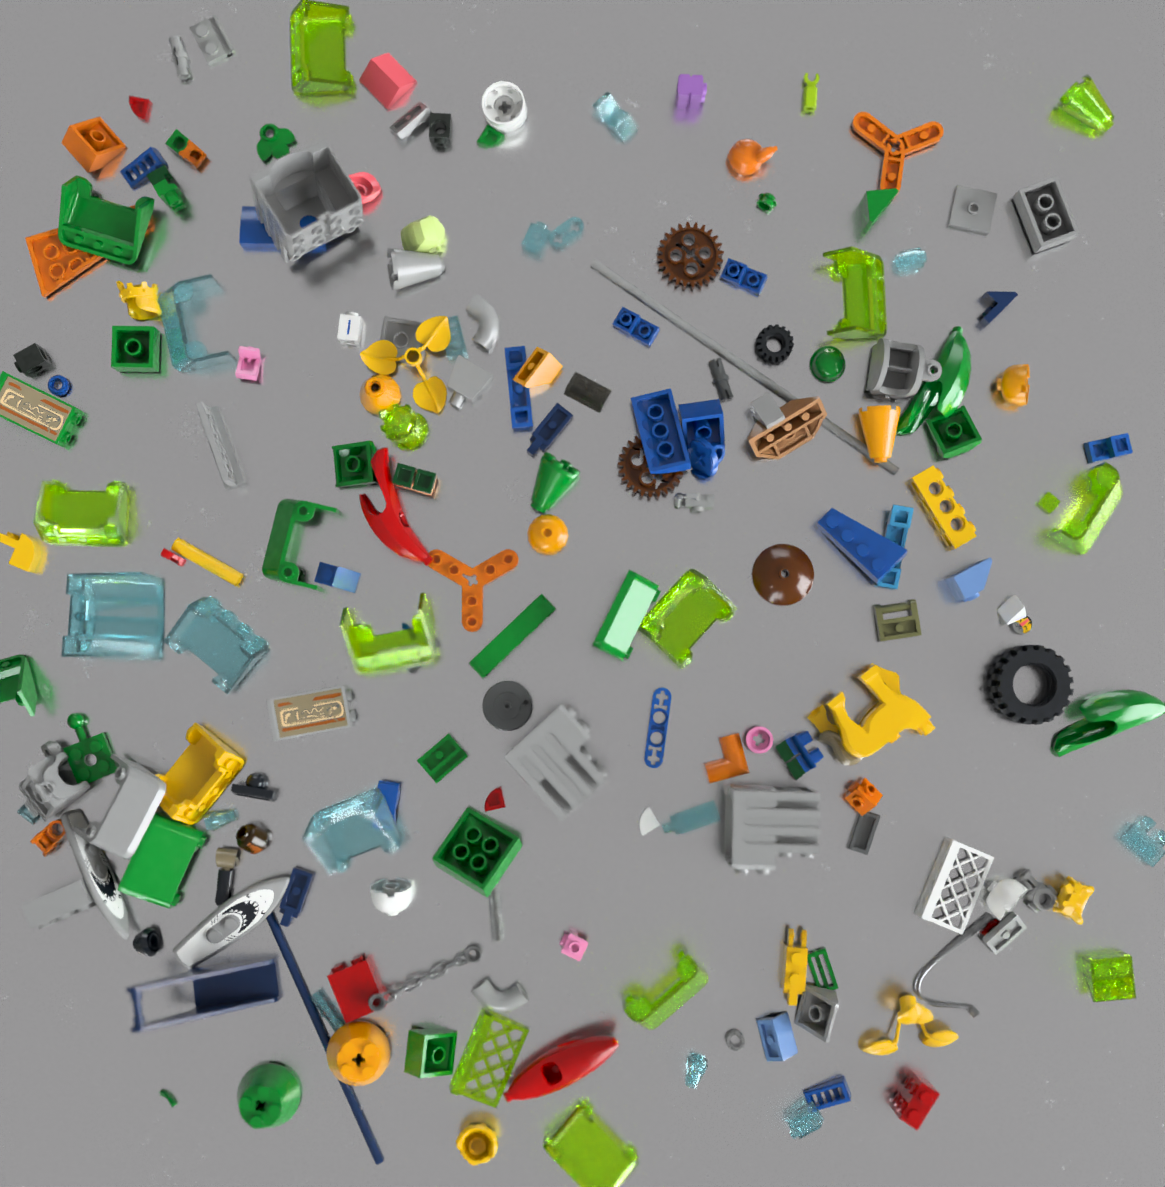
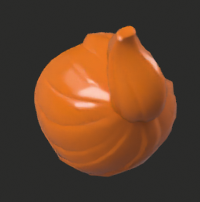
M741 139L731 147L727 154V159L736 173L744 176L751 175L757 172L762 163L769 160L778 148L777 146L762 148L754 140Z

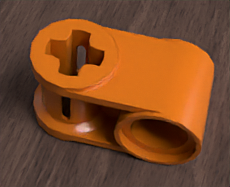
M61 818L50 822L30 841L38 846L43 852L44 857L51 854L67 837L64 827L62 834L56 828L58 823L63 827Z

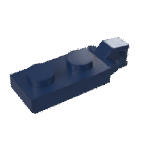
M556 403L532 433L529 439L532 444L527 449V453L534 457L540 449L545 451L573 418V415L559 403Z
M297 867L293 868L289 884L279 906V912L283 913L280 925L288 927L293 917L298 918L314 873Z

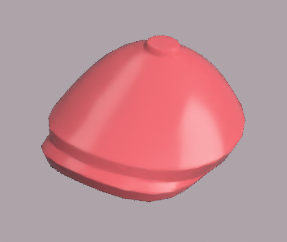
M367 172L348 175L362 196V204L375 199L381 191L379 182Z

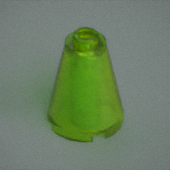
M1088 74L1082 77L1084 81L1080 84L1075 82L1060 98L1062 103H1057V106L1097 132L1102 130L1106 132L1114 124V115L1093 79Z

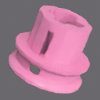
M753 727L746 735V745L754 753H765L773 745L772 733L765 727ZM759 734H761V738L764 739L763 743H759L757 746L755 745L756 741L753 740V737H757Z

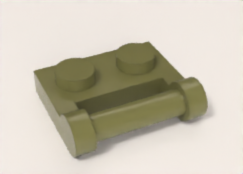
M908 599V602L873 605L879 642L922 635L915 599ZM910 611L911 616L883 620V614Z

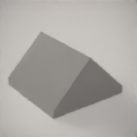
M806 984L795 1019L796 1025L825 1043L829 1042L839 1004L836 991Z

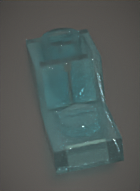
M606 92L592 105L601 120L622 142H625L638 130L630 114L620 109L611 93Z

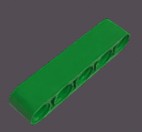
M543 594L538 596L469 662V665L482 679L486 677L556 610L555 606Z

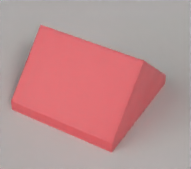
M389 53L372 58L359 79V82L387 110L417 83Z

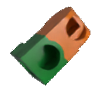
M177 129L165 143L168 149L176 153L183 160L185 159L196 169L207 157L198 146Z

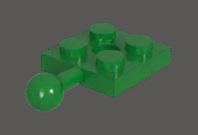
M80 713L70 714L67 718V724L70 728L75 729L79 742L65 747L63 750L69 757L67 760L77 784L84 781L90 783L115 773L118 765L116 761L110 758L113 753L105 733L103 732L87 739L82 727L84 717ZM88 754L96 756L97 761L95 765L87 763L86 757Z

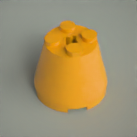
M355 1020L345 1023L331 1036L327 1046V1062L331 1072L338 1080L352 1086H363L377 1080L386 1070L390 1060L388 1038L378 1026L369 1021ZM357 1054H361L362 1057L360 1065H356L355 1057H357Z

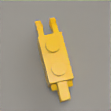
M789 928L787 944H784L781 986L783 987V993H787V1004L797 1006L798 994H803L806 984L808 948L806 947L807 931L801 930L800 945L793 944L794 930Z

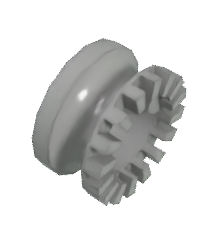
M733 1030L727 1034L725 1041L729 1049L732 1051L743 1049L745 1039L741 1032ZM734 1035H737V1038L741 1039L740 1044L737 1046H734L733 1043L729 1041L730 1038Z

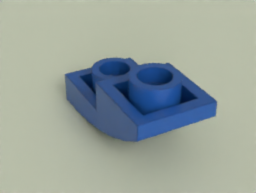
M728 258L720 276L731 284L759 296L768 278L767 274L748 268V265Z
M625 307L621 308L612 323L613 326L648 347L651 346L660 331L658 326L642 319L640 315Z

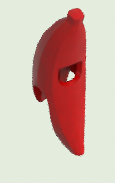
M380 448L372 457L371 465L385 498L386 508L382 513L377 511L364 493L359 495L361 509L370 528L387 548L399 556L413 561H421L427 566L433 561V558L406 521L395 486L392 483L388 448Z
M601 1035L573 1040L552 1048L518 1074L509 1089L503 1093L506 1102L535 1099L559 1091L577 1082L601 1066L616 1051L619 1046L618 1041L615 1037Z

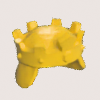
M116 282L120 291L119 297H121L123 303L127 304L130 317L136 320H147L161 315L162 310L158 303L157 284H152L150 288L147 286V282H141V284L134 286L132 283H127V288L125 289L122 282Z
M1067 876L1066 880L1069 883L1066 885L1061 884L1060 893L1056 896L1058 899L1055 900L1058 906H1054L1053 911L1067 917L1069 916L1076 924L1080 925L1083 923L1081 915L1084 906L1093 893L1094 887L1082 885V883Z
M485 1123L470 1124L457 1136L456 1147L460 1150V1155L472 1166L486 1163L497 1153V1134L488 1128Z

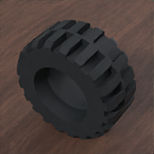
M1041 645L1017 646L1002 653L1003 656L996 659L994 662L995 667L991 668L989 672L992 676L991 680H988V686H991V692L988 693L990 698H993L995 701L993 703L994 707L1000 709L1004 717L1023 724H1043V722L1054 720L1055 716H1060L1064 712L1062 710L1063 707H1068L1071 702L1068 700V697L1073 695L1074 689H1070V683H1074L1073 677H1069L1068 674L1071 669L1069 665H1064L1065 659L1061 655H1056V651ZM1026 665L1039 667L1047 679L1046 694L1036 704L1021 702L1013 689V680L1016 672Z

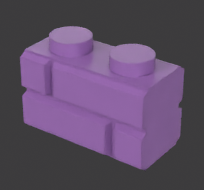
M680 74L678 76L676 108L686 109L688 107L689 109L698 110L700 104L705 103L707 83H703L702 75H692L691 77L690 74Z

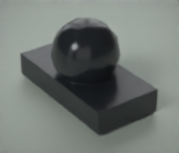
M261 773L250 774L246 779V786L232 784L231 791L234 795L274 802L276 799L274 791L264 789L266 778Z

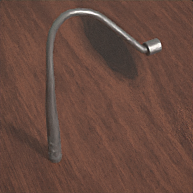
M989 912L968 928L963 935L961 934L944 948L922 971L917 980L916 993L924 1003L934 1007L969 1009L968 1012L973 1018L980 1013L975 1006L972 1007L968 1004L929 1001L921 994L920 986L926 973L939 960L980 931L990 921L994 920Z

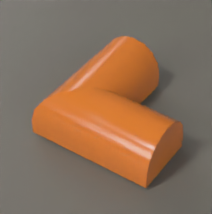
M739 733L718 738L724 758L704 763L709 784L750 773Z

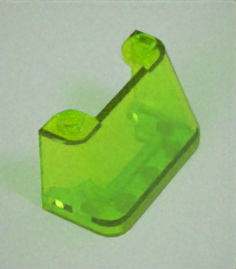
M300 0L292 10L290 15L291 87L293 91H347L353 86V74H351L349 69H345L344 32L352 23L349 6Z
M1107 462L1090 468L1085 475L1091 485L1088 491L1097 497L1083 519L1069 520L1062 529L1052 528L1047 538L1075 555H1083L1090 550L1123 497L1124 493L1119 473L1116 468Z
M58 480L42 481L33 521L42 541L50 545H124L126 539L128 491L126 483L113 481L107 484L106 491L67 490L64 484Z
M690 569L679 578L644 616L638 630L682 670L692 661L693 653L690 650L691 647L717 619L719 621L730 620L738 608L708 577L695 569Z
M686 946L677 952L680 961L677 963L676 970L680 978L652 1003L645 995L641 998H635L629 994L622 1000L623 1011L631 1020L647 1030H654L708 983L709 978L706 970Z
M579 1101L544 1136L543 1148L580 1187H621L639 1165V1157L632 1149H622L594 1121L592 1116L594 1111L586 1103L583 1105Z

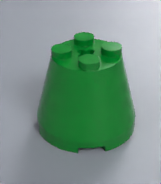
M269 1062L261 1063L251 1068L243 1076L237 1089V1103L240 1115L254 1129L273 1128L286 1123L295 1114L301 1098V1086L293 1071L286 1066Z

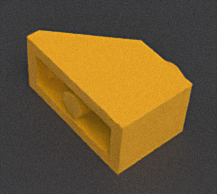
M536 347L513 380L526 388L551 383L563 366L549 352Z

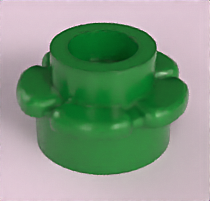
M761 193L758 196L757 205L761 210L770 212L776 207L777 203L772 194Z

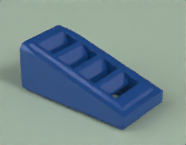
M150 147L120 172L133 189L148 179L147 174L168 164L156 148ZM144 162L148 163V165L150 166L149 169L146 167ZM138 166L143 171V174H141L137 169ZM130 171L134 172L137 177L136 179L133 178Z
M845 1076L804 1091L811 1112L849 1102L852 1097ZM838 1087H841L842 1095L839 1094ZM831 1089H832L833 1092H834V1095H835L834 1098L831 1097V1094H830V1091H829V1090H831ZM821 1092L825 1093L826 1101L823 1100ZM813 1094H816L819 1101L818 1104H815Z

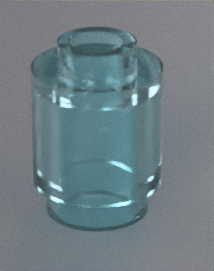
M920 247L900 251L899 254L895 255V264L898 271L903 270V272L922 268L924 263L927 262L926 252L921 250Z

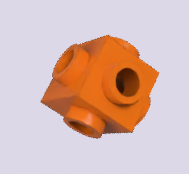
M864 778L860 782L854 781L848 787L849 792L845 799L863 816L877 805L883 795L873 784Z

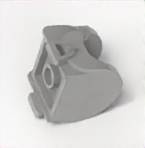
M880 338L877 344L872 346L873 350L866 391H870L873 394V398L891 401V398H911L917 394L922 381L933 382L941 376L942 367L938 361L925 358L923 346Z
M48 741L41 746L46 758L30 767L27 772V778L19 784V790L27 799L24 803L25 807L34 818L40 815L44 822L72 804L91 786L87 781L78 785H67L59 777L57 770L69 757L65 752H61L62 749L56 741Z

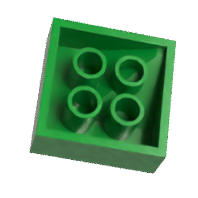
M467 807L432 857V860L437 868L488 898L522 848L519 837Z

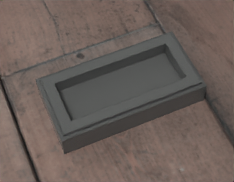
M858 812L847 845L848 849L868 855L880 815L867 812L861 816Z

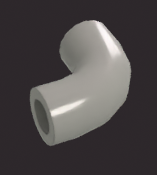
M476 294L466 308V312L474 316L479 323V328L471 340L488 351L499 332V318L494 307L487 300Z
M486 978L471 989V993L486 1009L497 1013L513 1011L529 1001L519 984L514 985L507 991H498Z

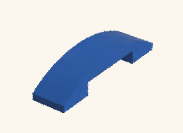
M525 346L505 348L512 429L533 427L530 390L513 380L527 361Z

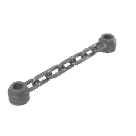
M469 946L465 952L454 957L453 962L447 965L439 964L431 968L427 975L421 978L416 976L405 981L402 987L397 990L390 989L381 994L375 993L371 995L368 1005L373 1011H381L387 1003L395 1000L397 994L403 991L411 992L419 988L423 981L429 978L434 980L445 975L448 969L453 966L461 967L469 962L477 963L482 957V952L476 946ZM471 950H475L476 956L474 958L469 957V952ZM464 956L466 961L460 963V960L457 959ZM442 967L441 971L444 972L434 976L435 973L432 971ZM416 980L415 983L418 985L408 989L409 985L406 984ZM390 993L392 998L385 1000L383 996ZM375 998H379L381 1000V1003L378 1006L373 1005V1000Z

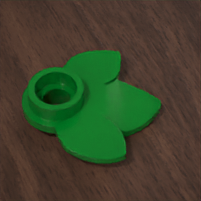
M265 124L260 129L261 139L257 144L258 155L262 161H266L271 155L279 159L289 154L287 144H291L296 140L293 133L287 128H278L274 124ZM269 132L274 133L273 137L271 138L267 137V134Z

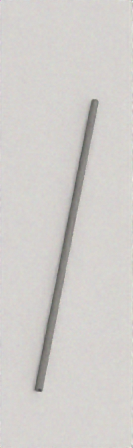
M594 259L591 266L773 392L788 402L798 399ZM826 417L823 419L821 425L869 457L867 445ZM889 460L885 463H878L894 475L900 469Z

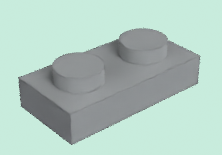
M419 101L389 128L394 135L402 140L408 137L419 124L424 123L432 112L428 106Z
M1012 911L985 935L982 940L997 955L1027 927L1018 915Z

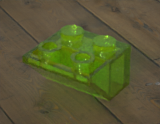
M1125 952L1082 956L1084 977L1093 1002L1136 998L1131 955Z

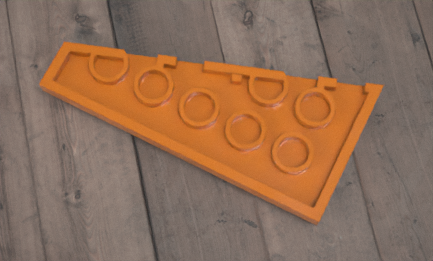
M58 228L25 238L40 291L44 298L103 258L65 246L58 238Z

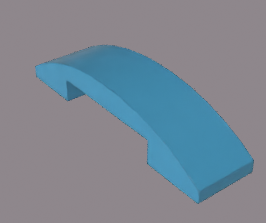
M893 504L884 537L904 548L914 508ZM902 560L877 586L898 589Z

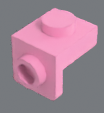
M239 346V360L235 372L236 378L257 381L262 361L260 349L251 346Z
M570 930L568 934L564 933L559 943L562 946L561 953L580 961L588 946V941L578 937V933Z

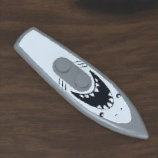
M69 810L63 813L60 818L84 882L106 921L123 939L127 940L129 938L128 915L122 892L118 891L119 884L102 849L87 842L73 830L74 826L85 829L89 825L80 810Z
M286 876L261 881L240 891L220 905L173 948V954L178 962L187 969H191L248 934L278 905L287 889L290 877Z

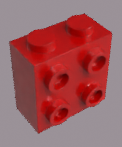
M913 1073L912 1076L906 1078L903 1084L904 1089L900 1095L897 1094L894 1097L892 1110L900 1120L918 1131L940 1093L931 1083Z

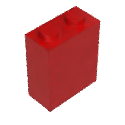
M362 956L350 960L351 964L345 967L343 964L331 968L332 972L327 975L345 1023L375 1012L369 1007L368 1000L375 993H383L369 957L364 959ZM379 998L373 1000L374 1006H378L381 1003Z

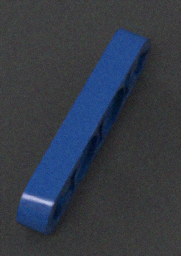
M658 688L652 695L644 761L650 768H657L663 762L671 705V693L666 688ZM661 691L668 695V699L663 700V706L667 705V710L662 708L654 709L655 704L659 705L660 700L656 698V695L660 694ZM661 711L664 713L665 720L662 723L654 721L653 715L655 712ZM659 732L662 735V741L659 744L651 742L650 737L652 733ZM649 745L661 747V751L656 750V756L659 757V761H655V765H652L651 761L648 760V756H652L653 749L648 750Z

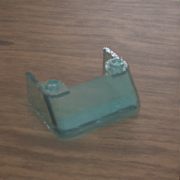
M212 274L179 281L159 296L158 303L162 310L161 317L171 363L179 372H189L236 361L235 356L229 351L208 355L207 348L202 342H189L181 303L191 300L194 291L219 286L218 281Z

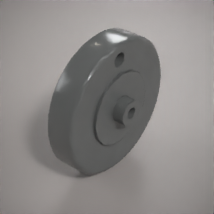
M502 681L493 685L486 692L482 708L484 716L490 725L502 731H513L522 727L529 720L533 703L529 692L521 684L513 681Z

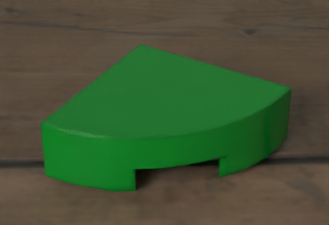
M487 124L476 142L478 145L491 147L499 144L505 138V135Z

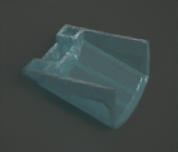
M143 572L67 574L66 594L70 595L68 636H63L61 657L157 660L165 625V598L160 577Z

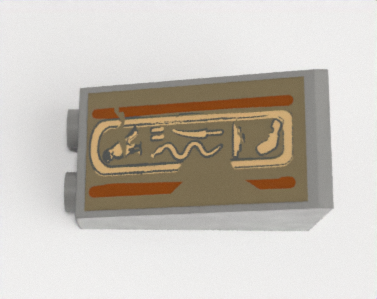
M347 685L266 699L273 741L353 727V722H356L355 710H351L350 701H353L351 689H347Z

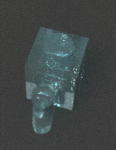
M813 1101L791 1112L788 1124L793 1139L797 1137L801 1139L821 1128L824 1118Z

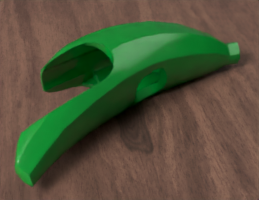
M960 326L953 327L952 333L948 337L937 360L942 367L941 376L933 382L925 381L908 408L899 418L896 433L902 435L915 432L938 401V411L944 415L945 419L953 414L961 403L969 385L971 353L967 341L962 335L963 329Z
M1116 690L1092 697L1078 707V710L1083 713L1085 718L1058 734L1053 746L1055 755L1061 757L1127 729L1159 718L1165 714V702L1151 694L1137 690Z

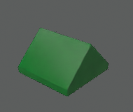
M893 188L866 191L860 201L862 230L864 233L868 232L887 209L899 190Z

